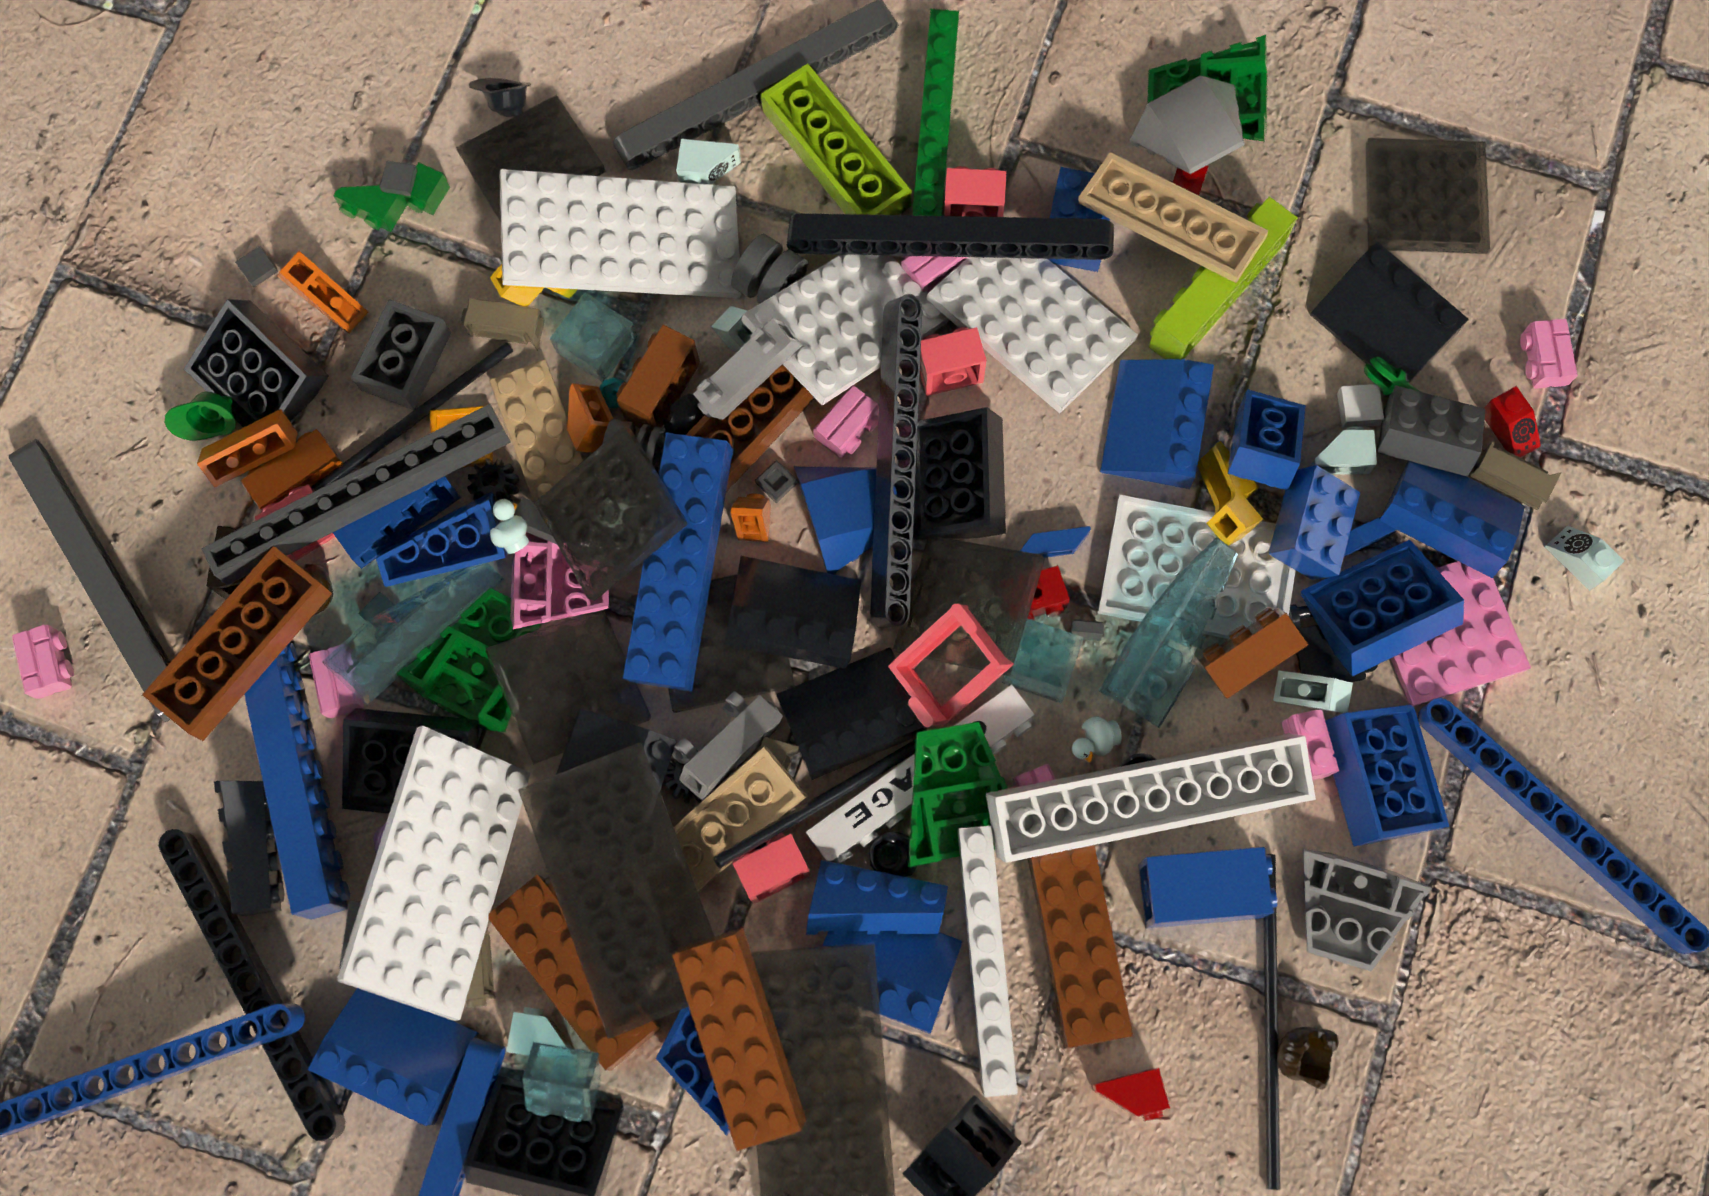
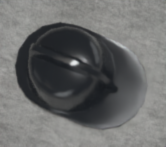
M501 78L477 79L468 84L471 89L483 92L492 111L506 117L520 116L522 114L523 106L526 105V87L531 85V83H520Z

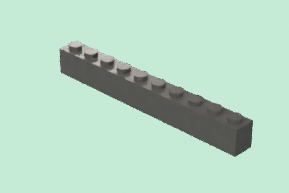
M488 404L201 549L213 575L226 585H229L247 576L273 546L287 556L511 443L491 404Z

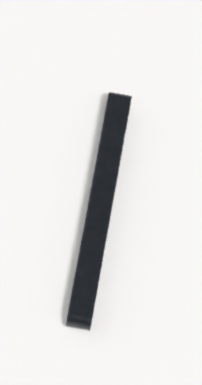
M800 213L792 215L789 219L787 248L799 254L1104 260L1111 257L1114 252V225L1106 219Z
M905 294L889 301L884 306L870 603L871 620L879 628L902 626L908 621L910 614L922 304L912 294ZM898 366H899V367L901 368V370H902V375H901L900 372H899ZM896 426H897L898 429H899V435H898V433H897V431H896ZM895 456L898 460V466L895 463ZM893 487L896 488L897 495L894 494ZM892 516L895 519V526L892 523ZM891 547L894 550V558L891 555ZM890 577H891V579H892V581H893V587H892V588H891L890 583H889ZM889 608H890L891 614H892L891 619H890L889 616H888V609H889Z
M171 829L163 833L159 839V850L245 1015L260 1010L266 1002L270 1006L284 1004L238 916L232 914L231 903L198 840L193 835L178 829ZM182 838L183 846L180 851L175 853L174 844L178 839ZM193 865H196L198 869L197 874L190 880L188 871ZM211 892L212 901L207 907H204L202 903L203 897L206 893ZM222 919H225L227 924L226 930L219 935L217 933V925ZM239 946L241 957L234 963L231 959V953ZM253 974L256 978V984L249 991L246 988V980ZM285 1011L282 1012L280 1022L284 1027L288 1022V1015ZM253 1022V1023L251 1024V1026H252V1028H253V1030H254V1032H255V1034H256V1033H257V1026H256V1024ZM299 1031L287 1035L284 1045L280 1048L276 1045L275 1040L262 1044L309 1136L316 1141L338 1138L345 1129V1118L324 1078L308 1070L313 1057ZM297 1058L301 1063V1070L297 1076H293L290 1071V1065ZM310 1087L314 1088L317 1094L316 1100L312 1105H309L305 1099V1094ZM325 1116H328L332 1122V1128L328 1134L323 1133L320 1127L321 1121Z

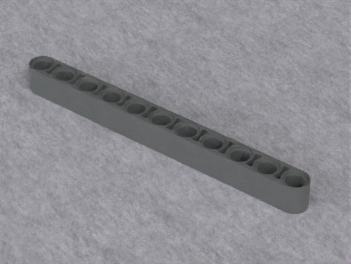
M876 0L622 132L614 139L613 146L627 169L634 170L680 147L681 139L693 140L762 104L761 94L807 63L816 74H819L888 38L897 30L898 23L884 1Z
M34 439L9 454L8 457L139 685L145 691L168 666L170 660L45 447L37 439ZM150 702L157 715L164 722L171 720Z

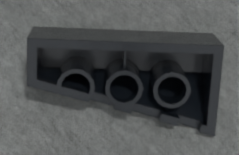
M214 781L215 793L222 792L224 805L223 808L218 809L219 822L224 823L228 833V837L222 842L223 851L227 860L232 862V868L227 870L232 914L248 916L281 911V902L285 898L283 884L279 882V870L282 868L263 781Z

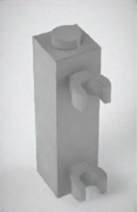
M772 318L763 328L759 327L750 336L751 339L709 379L705 378L697 386L698 390L693 394L699 401L697 404L699 409L707 417L725 419L802 346L784 322Z
M734 691L726 698L725 701L727 703L723 706V710L728 715L735 717V719L700 752H697L691 742L685 738L675 745L677 750L672 753L673 757L678 762L685 764L679 780L703 801L762 744L764 736L769 738L777 730L783 715L773 703L766 701L759 695L748 706L744 699Z

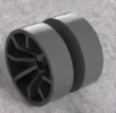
M760 234L748 245L740 257L732 275L731 285L748 298H753L757 295V303L760 304L805 277L808 270V261L792 250L783 252L782 244L766 234Z

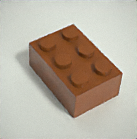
M664 324L658 332H654L651 335L646 353L635 361L632 368L633 374L628 382L621 384L617 392V402L624 419L634 422L635 426L640 429L643 424L650 425L652 431L655 426L662 427L664 425L663 419H667L671 413L670 406L680 398L700 365L695 340Z
M1268 607L1254 617L1257 620L1247 628L1244 625L1239 626L1228 634L1230 639L1222 645H1219L1218 642L1214 643L1202 652L1204 657L1199 659L1200 663L1226 699L1308 645L1286 612L1278 607L1274 610Z

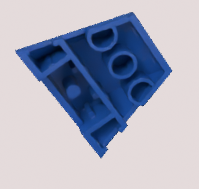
M794 466L826 572L835 575L842 567L850 562H854L861 554L873 547L876 468ZM893 487L894 494L897 495L896 488ZM892 516V523L895 526V519Z
M686 999L656 1060L692 1096L701 1109L715 1121L723 1133L728 1136L730 1130ZM771 1011L781 1041L788 1012Z

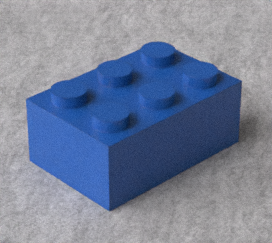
M1060 167L1050 218L1106 219L1110 221L1109 218L1079 204L1080 194L1095 173ZM1048 259L1053 264L1093 272L1099 271L1101 260Z
M1247 389L1235 416L1227 474L1288 491L1301 461L1306 405Z
M1318 465L1297 470L1288 491L1285 490L1268 554L1311 580L1339 576L1360 492Z

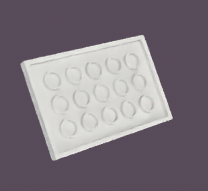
M839 255L745 312L741 321L752 333L759 327L763 328L772 318L784 322L802 346L783 365L821 405H824L881 367L884 306L889 301L905 294L915 295L922 304L921 340L947 324L949 319L926 300L928 292H922L921 287L909 277L892 256Z
M968 257L935 286L926 298L928 302L959 328L968 327L972 329L977 327L983 349L1059 414L1113 363L1138 336L1136 332L1048 259Z
M1119 494L1097 614L1230 639L1228 636L1230 632L1241 625L1247 628L1257 621L1254 617L1268 607H1271L1272 610L1278 607L1289 616L1296 570L1268 554L1276 527L1274 523L1261 521L1245 537L1226 547L1206 524L1215 515V512Z

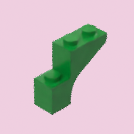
M418 162L411 196L382 192L380 185L340 187L336 190L333 197L340 206L339 210L350 218L357 216L376 230L383 228L392 232L407 205L418 213L424 211L434 215L450 186L443 173Z

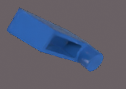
M1381 517L1350 531L1344 557L1381 541L1398 530L1380 521Z
M1091 526L1032 534L1014 559L1016 572L1025 573L1034 570L1033 559L1074 554L1089 535Z

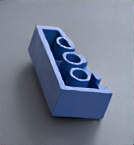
M444 476L336 530L333 534L350 558L362 569L376 559L382 548L413 533L461 497Z
M490 492L382 548L376 557V561L384 586L388 587L506 558L507 552L505 548L495 546L490 538V530L501 522L493 513V506L495 504L493 493Z

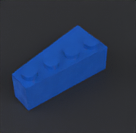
M821 860L809 910L806 935H818V931H833L834 935H847V931H866L867 934H879L880 931H896L897 934H939L948 886Z

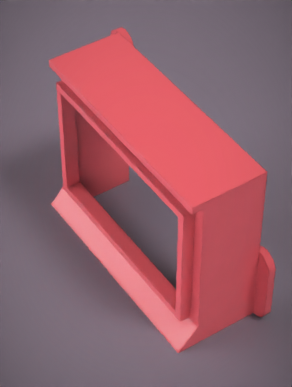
M953 604L941 618L888 665L911 696L908 705L925 727L947 724L1014 665L1003 655L968 609V605ZM962 626L991 663L941 706L915 672L914 668L958 627Z

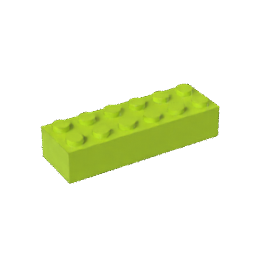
M808 63L761 94L763 113L844 214L899 215L911 207V189Z
M1270 196L1262 205L1257 202L1247 215L1248 221L1267 229L1268 234L1237 283L1200 266L1191 278L1193 283L1187 289L1182 287L1174 296L1172 307L1169 310L1163 308L1154 319L1153 323H1155V326L1149 333L1152 338L1148 347L1163 359H1185L1286 244L1298 218Z

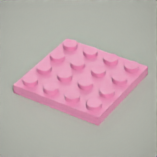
M1459 561L1436 569L1464 599L1463 624L1390 658L1409 705L1412 704V707L1512 676L1531 668L1494 579Z

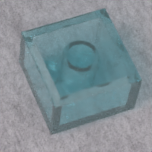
M584 293L550 337L556 353L603 382L638 338L633 322L587 293Z
M1024 617L1009 659L1014 665L1005 672L1002 684L1013 685L1014 688L1062 703L1084 637Z
M533 1042L523 1075L526 1110H531L534 1114L540 1116L554 1114L564 1116L570 1121H581L582 1119L591 1121L600 1089L599 1053Z

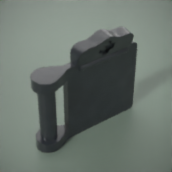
M1296 604L1290 605L1289 618L1308 644L1296 653L1301 674L1357 682L1364 680L1366 673L1373 672L1378 667L1376 665L1355 676H1351L1333 653L1318 625L1301 628L1300 619L1313 617L1307 606L1297 607Z

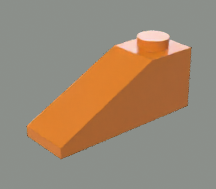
M300 251L277 274V277L348 334L369 312Z
M756 493L747 494L746 497H738L731 507V517L738 540L769 541L771 516L769 498Z

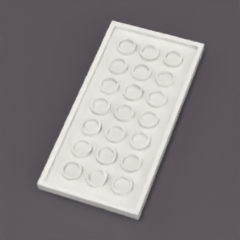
M500 170L503 285L740 298L742 293L731 285L733 272L740 259L736 192L734 186Z
M425 726L417 727L336 981L451 1020L461 1019L489 921V913L494 904L530 778V772Z

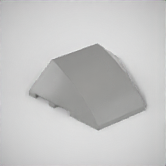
M1199 76L1148 103L1130 138L1131 145L1135 147L1141 145L1147 148L1149 154L1153 156L1159 154L1165 157L1167 163L1190 174L1244 146L1234 84Z
M1303 849L1307 952L1372 971L1395 940V935L1406 920L1411 918L1416 906L1424 895H1428L1432 887L1394 871L1329 852Z

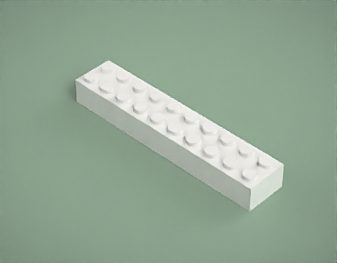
M1291 733L986 793L996 856L1006 863L1316 800L1305 736Z

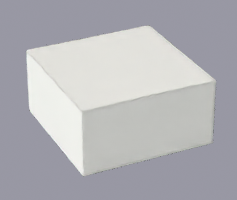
M1376 384L1341 386L1337 392L1342 428L1379 426L1382 423L1384 415L1379 386Z

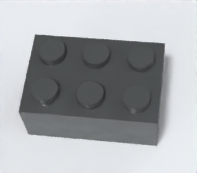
M389 299L351 378L361 391L415 410L451 335V331L442 318Z
M1395 385L1383 410L1384 420L1381 424L1377 453L1469 476L1482 452L1485 409Z

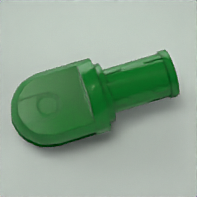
M1373 357L1370 359L1371 364L1366 363L1364 367L1366 376L1380 387V392L1385 396L1392 394L1395 385L1419 391L1405 380V371L1401 368L1395 369L1380 357Z

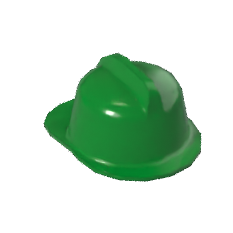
M213 392L199 393L191 402L169 409L165 414L164 420L167 429L173 435L190 441L231 434L236 428V421L232 415L231 397L221 396Z

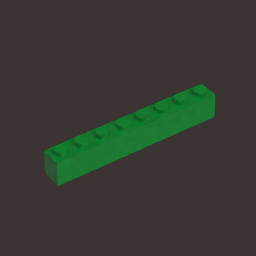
M930 10L912 215L942 216L959 22V11Z

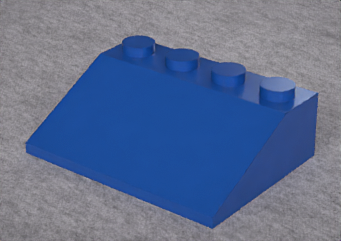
M1186 359L1120 360L1100 473L1190 489L1196 478L1214 365Z
M1407 461L1381 515L1380 521L1493 578L1510 557L1519 535L1525 506L1467 476Z
M1411 540L1340 572L1339 576L1329 577L1301 590L1302 598L1333 653L1351 676H1355L1463 624L1464 599Z
M1412 704L1348 712L1325 720L1334 750L1333 757L1336 758L1339 771L1333 774L1353 847L1450 827L1415 707H1412Z
M828 931L807 987L931 1034L963 941L940 932L939 934H897L896 931H880L879 934H867L866 931H847V935H834L833 931Z
M357 988L323 1038L308 1070L424 1126L435 1125L457 1080L468 1045L472 1038H477L479 1032L451 1019Z

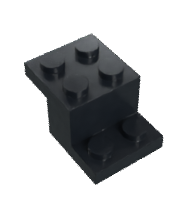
M973 1095L959 1112L931 1139L902 1174L923 1196H976L998 1175L1022 1142Z

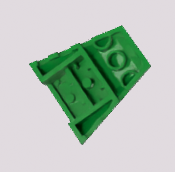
M1266 35L1256 37V41L1243 45L1242 42L1229 45L1230 49L1213 53L1209 51L1202 53L1200 58L1187 61L1186 58L1149 69L1147 104L1199 76L1234 84L1243 139L1265 142L1268 86Z
M489 588L460 615L461 618L454 625L448 626L440 633V637L431 646L425 647L416 655L417 658L408 667L404 666L396 674L432 704L459 718L479 720L480 729L506 732L542 623L513 629L510 617L511 598Z
M979 722L916 733L908 867L959 857L957 832L959 828L991 826L986 793L1005 790L1008 786L1004 777H1001L995 764L996 759Z

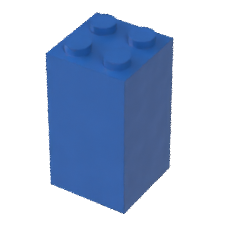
M1265 847L1146 857L1138 864L1146 929L1262 919L1273 914V908L1277 907L1275 888H1270L1269 875L1273 871L1270 855L1265 854Z

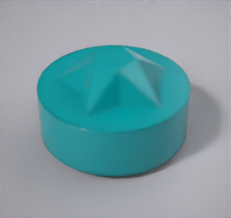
M620 378L606 379L599 387L609 408H619L617 392L621 384L625 382Z

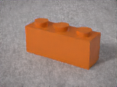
M282 409L202 448L197 465L215 488L293 449L298 433Z
M315 429L312 432L301 435L293 449L271 459L262 466L251 469L247 476L240 481L257 506L262 510L267 505L278 503L288 497V494L297 487L306 486L307 484L313 486L343 462L318 429Z

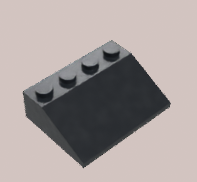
M1378 241L1349 269L1310 313V316L1362 361L1371 364L1370 359L1380 357L1395 369L1401 368L1405 371V380L1409 383L1459 333L1469 320Z
M232 299L226 300L184 368L207 392L231 397L232 415L243 428L282 409L288 420L291 421L316 397L329 377L253 302Z
M988 407L918 421L913 540L982 538L1006 534L1003 418Z
M741 556L723 645L846 669L852 655L861 580Z
M891 647L850 663L846 669L838 668L776 694L811 780L915 738L917 732L927 731V727L922 725L908 705L911 696L888 667L896 659Z
M355 708L343 719L342 809L390 814L417 727L425 726L478 749L479 720Z
M579 708L537 831L620 860L637 862L677 740L643 727Z
M498 1075L464 1163L466 1183L518 1196H601L624 1106Z

